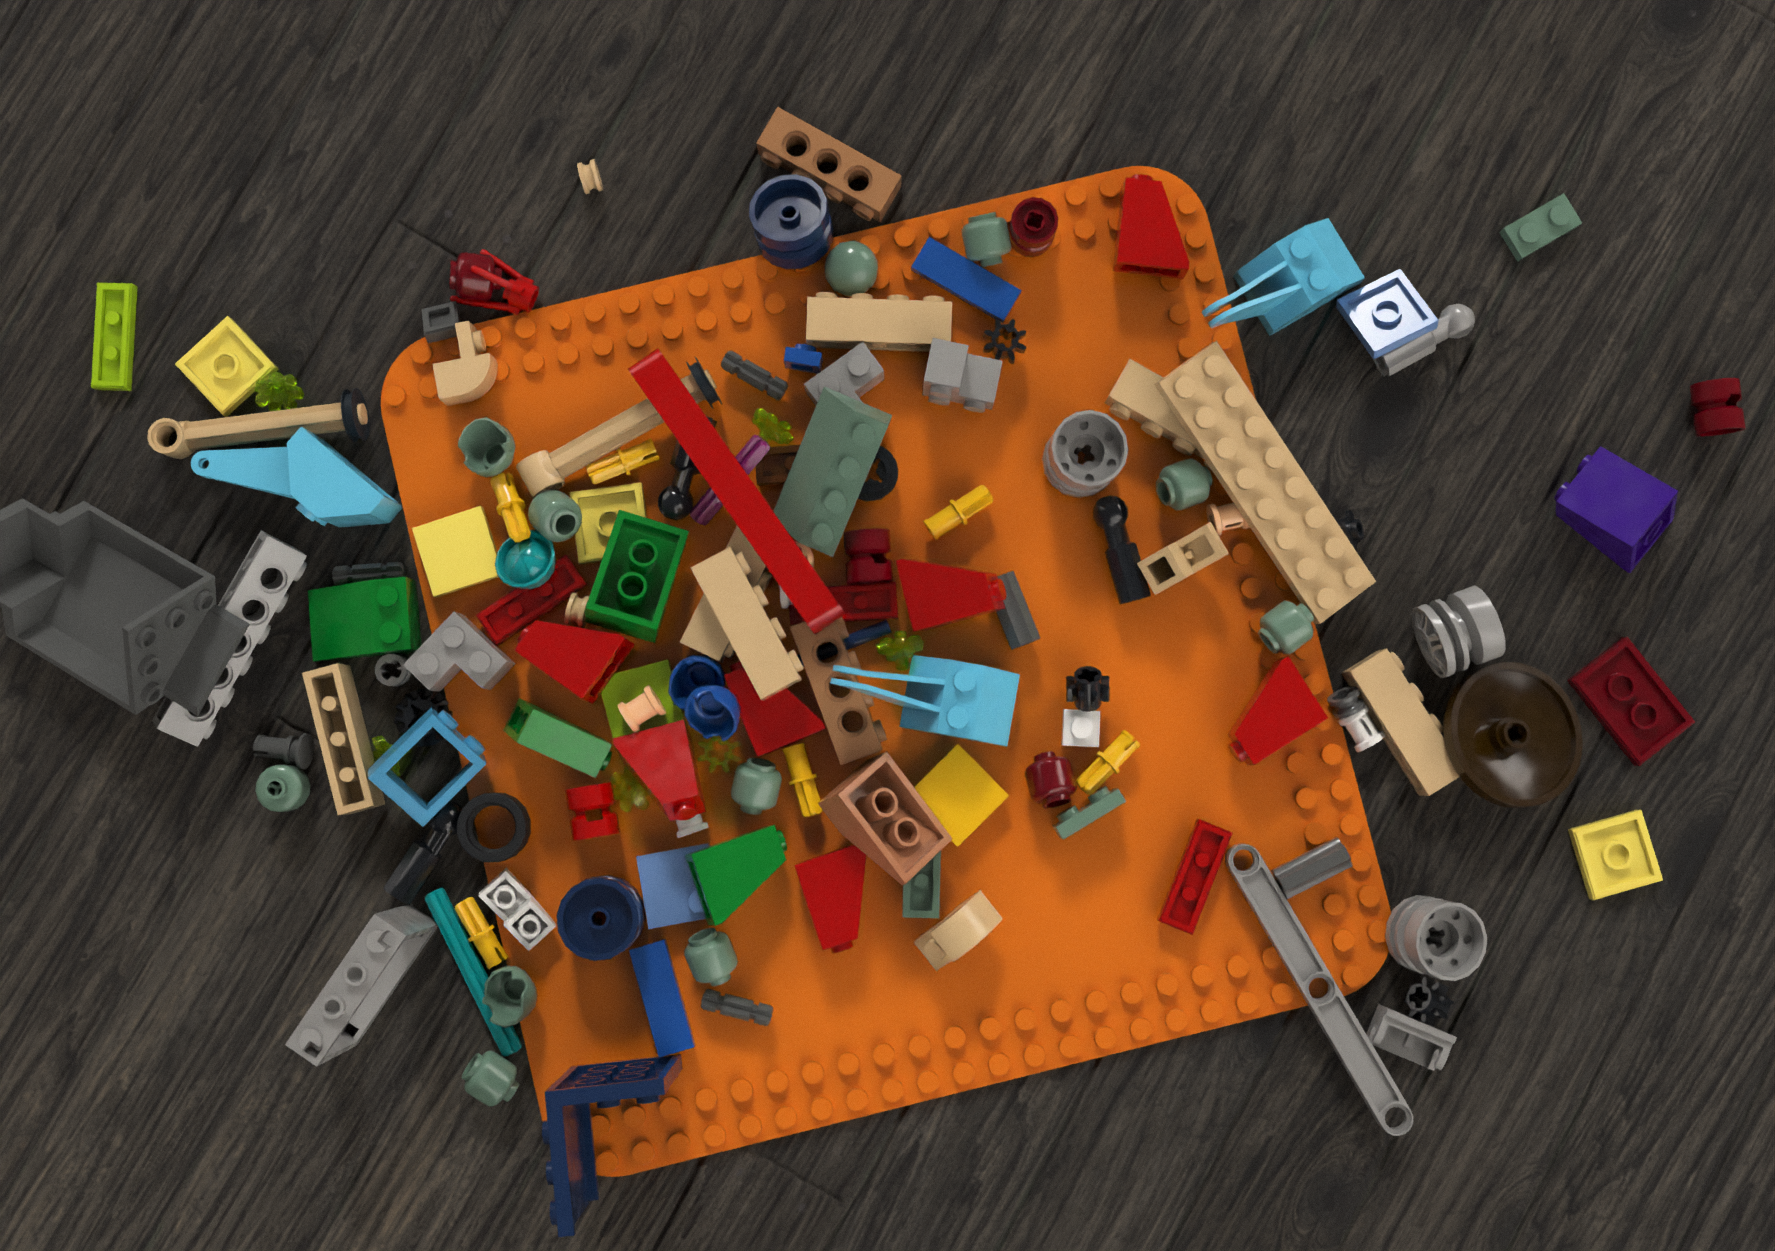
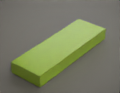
M97 283L91 388L95 390L132 391L137 286L132 283Z

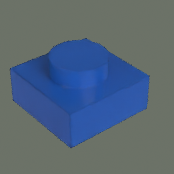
M795 344V348L786 347L783 360L785 368L818 374L821 372L823 364L822 353L816 352V347L807 344Z

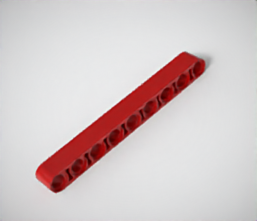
M656 348L629 367L628 370L811 631L816 635L842 617L845 612L660 350Z

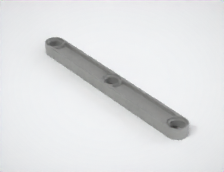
M1242 843L1233 845L1225 855V863L1229 872L1377 1124L1393 1136L1406 1134L1413 1125L1411 1109L1266 863L1255 847ZM1242 849L1249 851L1253 858L1251 867L1244 871L1238 870L1233 863L1235 853ZM1315 978H1323L1328 985L1327 993L1321 998H1313L1309 993V984ZM1393 1107H1399L1404 1114L1403 1122L1397 1127H1389L1385 1121L1387 1111Z

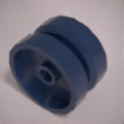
M797 174L780 175L766 181L755 191L749 203V218L757 245L765 259L771 264L784 269H802L816 263L828 252L833 242V224L829 214L827 198L817 183L810 178Z
M612 875L591 877L571 887L561 900L557 913L558 933L565 946L579 957L593 961L611 959L631 947L641 935L646 919L644 902L637 889L625 879ZM599 911L606 915V922L603 925L602 920L596 918L595 915Z

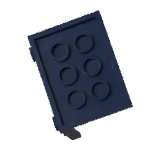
M681 1054L667 1055L660 1058L658 1056L571 1066L545 1091L547 1121H543L542 1137L544 1145H550L551 1160L546 1163V1179L548 1185L554 1186L555 1200L550 1202V1220L552 1225H557L558 1237L574 1236L576 1234V1221L590 1201L599 1199L590 1103L597 1102V1108H610L621 1105L622 1099L636 1098L637 1104L660 1101V1095L666 1094L683 1069Z

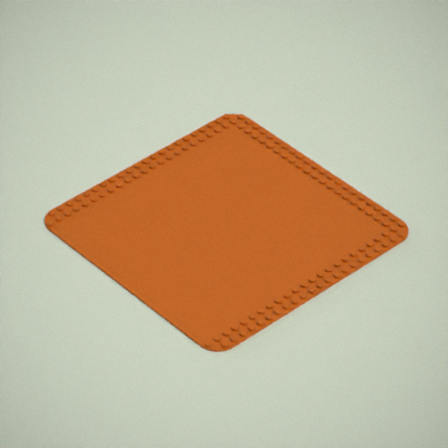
M1149 166L1119 168L833 237V242L828 252L816 263L802 269H784L771 264L762 255L530 310L529 313L522 312L519 315L513 314L476 323L473 325L477 331H482L486 343V351L481 352V354L490 353L497 360L498 371L495 382L490 390L482 397L471 402L447 406L438 397L433 364L461 358L457 337L428 343L425 337L408 346L391 365L382 387L381 413L431 634L455 611L465 615L492 641L476 617V614L516 587L503 583L498 577L437 598L433 597L412 531L414 527L482 506L497 552L503 542L509 538L504 519L498 515L496 510L498 501L490 483L493 476L486 478L477 475L467 468L463 463L465 456L458 447V440L464 428L473 420L487 417L507 428L512 434L516 446L512 464L502 473L505 474L506 481L507 473L513 475L517 493L526 505L523 511L530 530H535L528 518V508L533 498L516 469V465L524 458L543 450H547L549 453L647 399V396L635 381L628 368L656 348L660 350L680 380L690 375L691 371L686 362L690 366L697 362L695 357L703 369L708 370L717 386L715 390L722 404L719 400L712 403L714 409H712L707 400L697 404L706 416L717 421L715 429L735 457L753 435H758L765 439L770 447L801 445L816 408L805 391L804 383L817 374L786 369L783 360L786 347L795 348V344H807V297H816V293L819 292L835 293L837 298L852 297L834 291L825 278V261L833 248L839 243L854 240L867 245L874 252L878 261L877 278L873 286L865 292L866 294L873 295V299H887L889 295L899 294L908 296L909 300L923 301L925 296H941L945 298V301L952 302L951 342L969 345L968 354L995 359L992 351L989 353L983 352L984 346L991 343L990 340L983 337L985 330L994 332L996 319L911 271V266L929 237L967 258L961 232L963 226L969 223L968 218L996 212L997 217H1002L1006 220L1009 230L1015 207L1024 199L1031 197L1043 198L1050 202L1058 215V227L1054 240L1045 253L1036 257H1026L1017 253L1011 247L1009 253L1001 256L1002 263L982 267L1022 290L1003 324H1009L1014 319V327L1017 331H1026L1025 337L1018 342L1025 345L1026 350L1024 353L1015 351L1014 364H1010L1008 359H1000L1003 363L992 410L985 409L984 413H978L964 409V404L950 401L949 405H938L929 402V397L923 396L922 392L930 352L870 350L884 369V380L862 395L860 399L863 403L892 415L880 446L887 449L895 458L898 466V479L893 491L881 500L865 502L857 499L844 532L875 528L890 530L891 551L886 554V557L892 560V582H896L898 619H887L892 633L847 650L848 653L855 651L861 669L867 671L909 675L912 655L978 664L1020 674L1007 747L900 728L903 707L872 697L874 706L869 707L873 721L880 719L887 740L881 742L883 750L840 765L828 729L764 756L757 757L741 716L736 732L726 741H722L720 736L705 739L701 733L690 727L684 716L686 726L692 737L706 812L700 814L703 822L708 823L709 828L677 838L676 833L679 829L676 820L670 821L624 765L615 749L602 695L600 694L593 704L589 703L515 652L514 649L519 644L518 637L524 629L498 646L516 664L491 690L478 686L462 669L444 687L448 709L452 711L453 718L459 724L456 730L465 738L472 735L486 749L482 754L485 755L487 764L466 784L469 801L484 793H505L517 798L526 807L531 819L529 839L526 846L516 856L501 862H484L488 884L507 868L556 923V927L528 951L503 926L504 921L495 913L502 946L509 956L506 959L507 966H517L525 970L533 980L538 994L535 1008L520 1022L542 1121H547L545 1091L571 1066L658 1057L629 950L663 939L667 941L696 1046L670 1054H681L683 1069L666 1094L660 1095V1101L637 1104L636 1098L622 1099L621 1105L610 1108H597V1102L590 1103L597 1175L606 1177L631 1175L1308 1006L1226 866L1225 855L1228 849L1238 843L1249 844L1255 847L1271 872L1272 869L1338 837L1347 849L1353 866L1287 899L1343 996L1349 995L1365 986L1384 964L1389 952L1385 934L1386 923L1390 917L1391 910L1343 727L1338 723L1340 718L1334 717L1332 713L1335 707L1330 706L1327 701L1333 690L1316 625L1314 622H1311L1313 637L1289 655L1281 652L1274 654L1265 646L1258 635V631L1261 629L1260 618L1283 601H1290L1296 606L1300 604V601L1252 529H1243L1242 527L1222 531L1221 535H1219L1229 553L1228 555L1156 595L1148 584L1151 596L1119 604L1105 554L1109 548L1104 530L1097 526L1093 519V509L1100 498L1113 495L1122 499L1128 507V518L1125 525L1131 542L1136 543L1142 561L1208 524L1207 505L1215 504L1217 507L1233 503L1213 471L1208 468L1212 476V485L1210 486L1209 496L1203 503L1177 511L1164 505L1156 492V481L1159 479L1161 470L1165 466L1190 458L1205 466V460L1194 453L1188 456L1177 451L1172 446L1173 442L1162 435L1160 438H1156L1147 434L1141 429V423L1130 417L1128 420H1123L1109 411L1110 406L1105 404L1129 359L1165 377L1215 341L1218 342L1255 398L1236 322L1222 324L1214 328H1210L1208 324L1216 316L1231 309V304L1207 317H1204L1201 313L1209 305L1228 296L1206 210L1192 188L1177 176L1162 169ZM1136 174L1151 176L1153 180L1162 181L1190 262L1189 270L1184 279L1113 271L1121 188L1126 177L1131 178ZM980 260L972 261L975 264L981 266ZM1002 335L999 336L997 344L1003 343L1006 348H1009L1012 339L1005 340ZM817 348L816 352H821L823 357L821 371L852 349ZM728 351H733L742 356L743 361L747 359L770 372L773 378L777 376L786 381L788 388L784 396L780 400H776L767 395L766 390L760 391L739 379L737 373L732 375L721 367V362ZM1094 410L1107 414L1119 423L1127 438L1128 455L1125 466L1105 489L1093 496L1076 498L1061 493L1051 485L1044 474L1042 456L1045 444L1065 418L1075 412ZM665 422L619 447L622 451L651 438L660 460L631 470V475L627 476L625 472L598 484L592 483L585 466L564 478L565 484L559 489V491L564 492L570 497V492L641 482L643 484L647 518L689 531L655 643L586 623L585 629L620 634L635 644L615 673L667 659L670 661L673 671L675 666L684 658L690 655H704L680 643L704 594L691 567L725 550L737 526L724 506L720 508L705 526L698 524L690 514L681 520H672L666 518L661 513L658 507V497L662 490L672 485L676 471L670 462L677 439ZM615 449L614 451H612V452L608 453L607 455H605V456L599 458L598 460L603 459V458H605V457H608V456L613 455V454L618 453V452H617V450ZM1079 452L1077 462L1083 465L1086 462L1084 460L1085 454ZM879 461L875 465L872 464L865 482L870 478L875 481L878 480L880 483L882 482L876 474ZM755 466L748 476L774 511L784 484L758 486ZM701 473L693 475L689 489L694 499L693 507L710 488ZM980 485L987 487L993 497V502L968 518L966 525L961 523L939 537L938 540L933 538L925 526L924 520L929 519L949 506L951 499L957 501ZM844 532L833 557L811 548L814 556L813 568L826 586L848 585L845 563L851 559L850 556L845 554ZM575 535L564 542H553L556 560L565 554L568 555L588 584L577 592L579 598L583 599L585 596H590L601 562L579 564ZM915 559L996 573L997 576L1014 571L1040 639L1011 650L996 612L927 631L913 632L896 560ZM772 575L764 591L769 604L763 608L770 620L777 617L786 634V637L781 639L787 653L794 649L796 654H800L790 629L789 606L785 609L781 608L779 584ZM569 598L537 619V621L578 627L576 622H572L571 625L564 622ZM884 620L844 623L848 634H851ZM735 652L731 659L725 657L723 663L715 661L721 665L724 673L728 674L731 672L729 666L740 660ZM838 654L822 661L824 663H832L836 660ZM1289 656L1328 719L1255 765H1247L1245 761L1240 763L1228 746L1232 741L1227 734L1273 663L1279 658ZM804 667L803 670L798 672L802 680L791 685L788 689L825 724ZM1080 667H1095L1101 671L1102 676H1109L1110 687L1109 702L1102 701L1101 706L1095 710L1101 711L1099 747L1061 746L1063 709L1079 710L1076 708L1074 701H1066V677H1074L1075 671ZM843 676L835 677L836 679L848 680ZM857 676L859 683L905 696L907 681ZM833 684L830 686L832 693L837 697H845L850 692V689ZM521 698L612 744L610 748L612 756L605 770L599 771L595 778L515 742L503 729L518 699ZM848 711L843 717V724L849 731H858L863 726V717L857 711ZM1123 730L1127 731L1134 737L1132 741L1137 740L1140 747L1119 767L1120 772L1118 774L1113 773L1097 789L1099 790L1107 786L1110 791L1117 788L1122 793L1126 802L1064 840L1060 839L1053 828V825L1059 822L1056 816L1073 805L1079 810L1091 803L1088 799L1090 795L1082 791L1077 785V790L1070 796L1071 801L1055 808H1043L1042 804L1035 803L1031 799L1025 778L1026 768L1034 762V756L1052 751L1055 752V756L1066 757L1070 761L1076 781L1098 758L1096 755L1098 751L1103 753ZM805 743V750L812 773L817 774L814 780L820 801L866 760L886 751L914 787L957 744L991 776L1009 797L958 847L950 841L941 850L939 918L902 917L903 885L866 856L858 939L852 940V948L833 954L831 948L822 950L794 865L850 846L853 843L838 831L824 811L810 817L802 816L794 786L789 785V781H792L782 749ZM458 751L463 769L470 761ZM749 758H761L773 762L776 765L775 769L782 776L776 805L771 809L762 810V813L759 815L741 811V805L731 798L735 770L740 764L746 763ZM613 782L616 802L611 806V810L618 815L620 833L572 841L570 820L574 817V812L569 811L567 808L565 790ZM488 806L482 809L475 817L476 832L479 843L489 849H499L506 846L512 840L515 833V821L507 809L500 806ZM600 808L585 811L586 820H600ZM1196 819H1201L1233 834L1194 933L1191 935L1159 922L1157 918ZM770 825H775L776 831L780 830L783 833L787 844V851L784 852L786 861L722 924L711 926L707 924L706 919L648 929L646 918L641 935L631 947L611 959L597 961L577 956L565 946L558 933L557 913L561 900L571 887L591 877L612 875L625 879L637 889L643 900L636 856L710 843L711 846ZM1242 849L1235 853L1233 863L1238 870L1244 871L1251 867L1253 858L1249 851ZM981 890L1003 920L967 953L936 971L915 945L914 941L942 921L959 904ZM601 911L595 913L596 918H600L603 925L606 922V915ZM707 928H715L716 931L726 933L738 958L736 968L730 973L731 978L718 986L697 982L684 956L685 948L689 944V938ZM1315 978L1309 984V993L1313 998H1321L1328 991L1327 982L1323 978ZM707 989L719 991L722 996L730 994L752 1000L756 1005H759V1002L771 1005L773 1007L771 1021L769 1025L763 1026L754 1023L753 1019L745 1021L722 1015L719 1010L715 1012L703 1010L701 1008L703 994Z

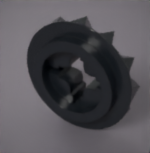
M882 446L879 447L872 463L875 465L879 461L876 474L882 482L880 483L878 480L875 481L871 478L864 482L858 499L865 502L884 498L893 491L898 479L897 462L893 455Z
M418 689L405 694L404 698L396 706V715L393 722L397 726L399 736H402L418 718L417 710L414 706L421 711H428L431 707L435 708L438 713L444 710L451 716L452 711H449L448 701L442 694L428 689ZM432 727V730L430 729L415 745L422 747L431 746L442 741L444 737Z

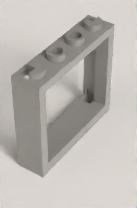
M412 904L375 913L285 1045L316 1067L357 1046L437 929L436 921ZM349 1023L359 1029L354 1037L345 1031Z

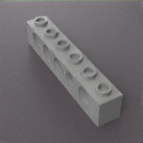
M260 531L218 606L249 623V627L199 715H195L165 696L152 719L156 729L197 747L203 738L208 739L216 726L217 721L214 719L220 707L225 708L234 695L235 689L232 686L239 675L244 676L251 666L253 657L250 655L256 644H262L267 638L271 629V625L268 623L275 612H281L286 605L289 594L286 592L292 581H298L303 575L307 563L304 562L307 555L264 531ZM268 568H276L278 572L276 580L271 584H262L261 574ZM250 600L259 601V610L254 615H243L242 608L246 602Z

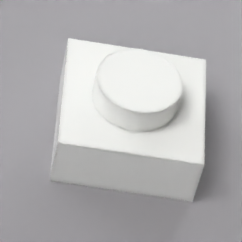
M1063 709L1061 746L1099 747L1101 711L1086 712L1075 709Z

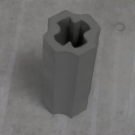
M1014 571L997 576L1004 583L1007 597L1006 600H1003L1005 609L996 611L1011 650L1039 640L1040 635Z
M1335 837L1272 869L1271 872L1286 899H1289L1353 865L1347 849L1339 838Z

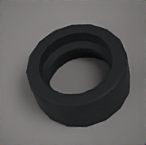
M484 793L471 799L462 808L457 820V836L462 848L472 858L482 862H501L516 856L526 846L531 834V819L526 807L517 798L505 793ZM488 806H500L507 809L515 821V833L512 840L506 846L499 849H489L482 846L476 840L473 833V822L476 815Z

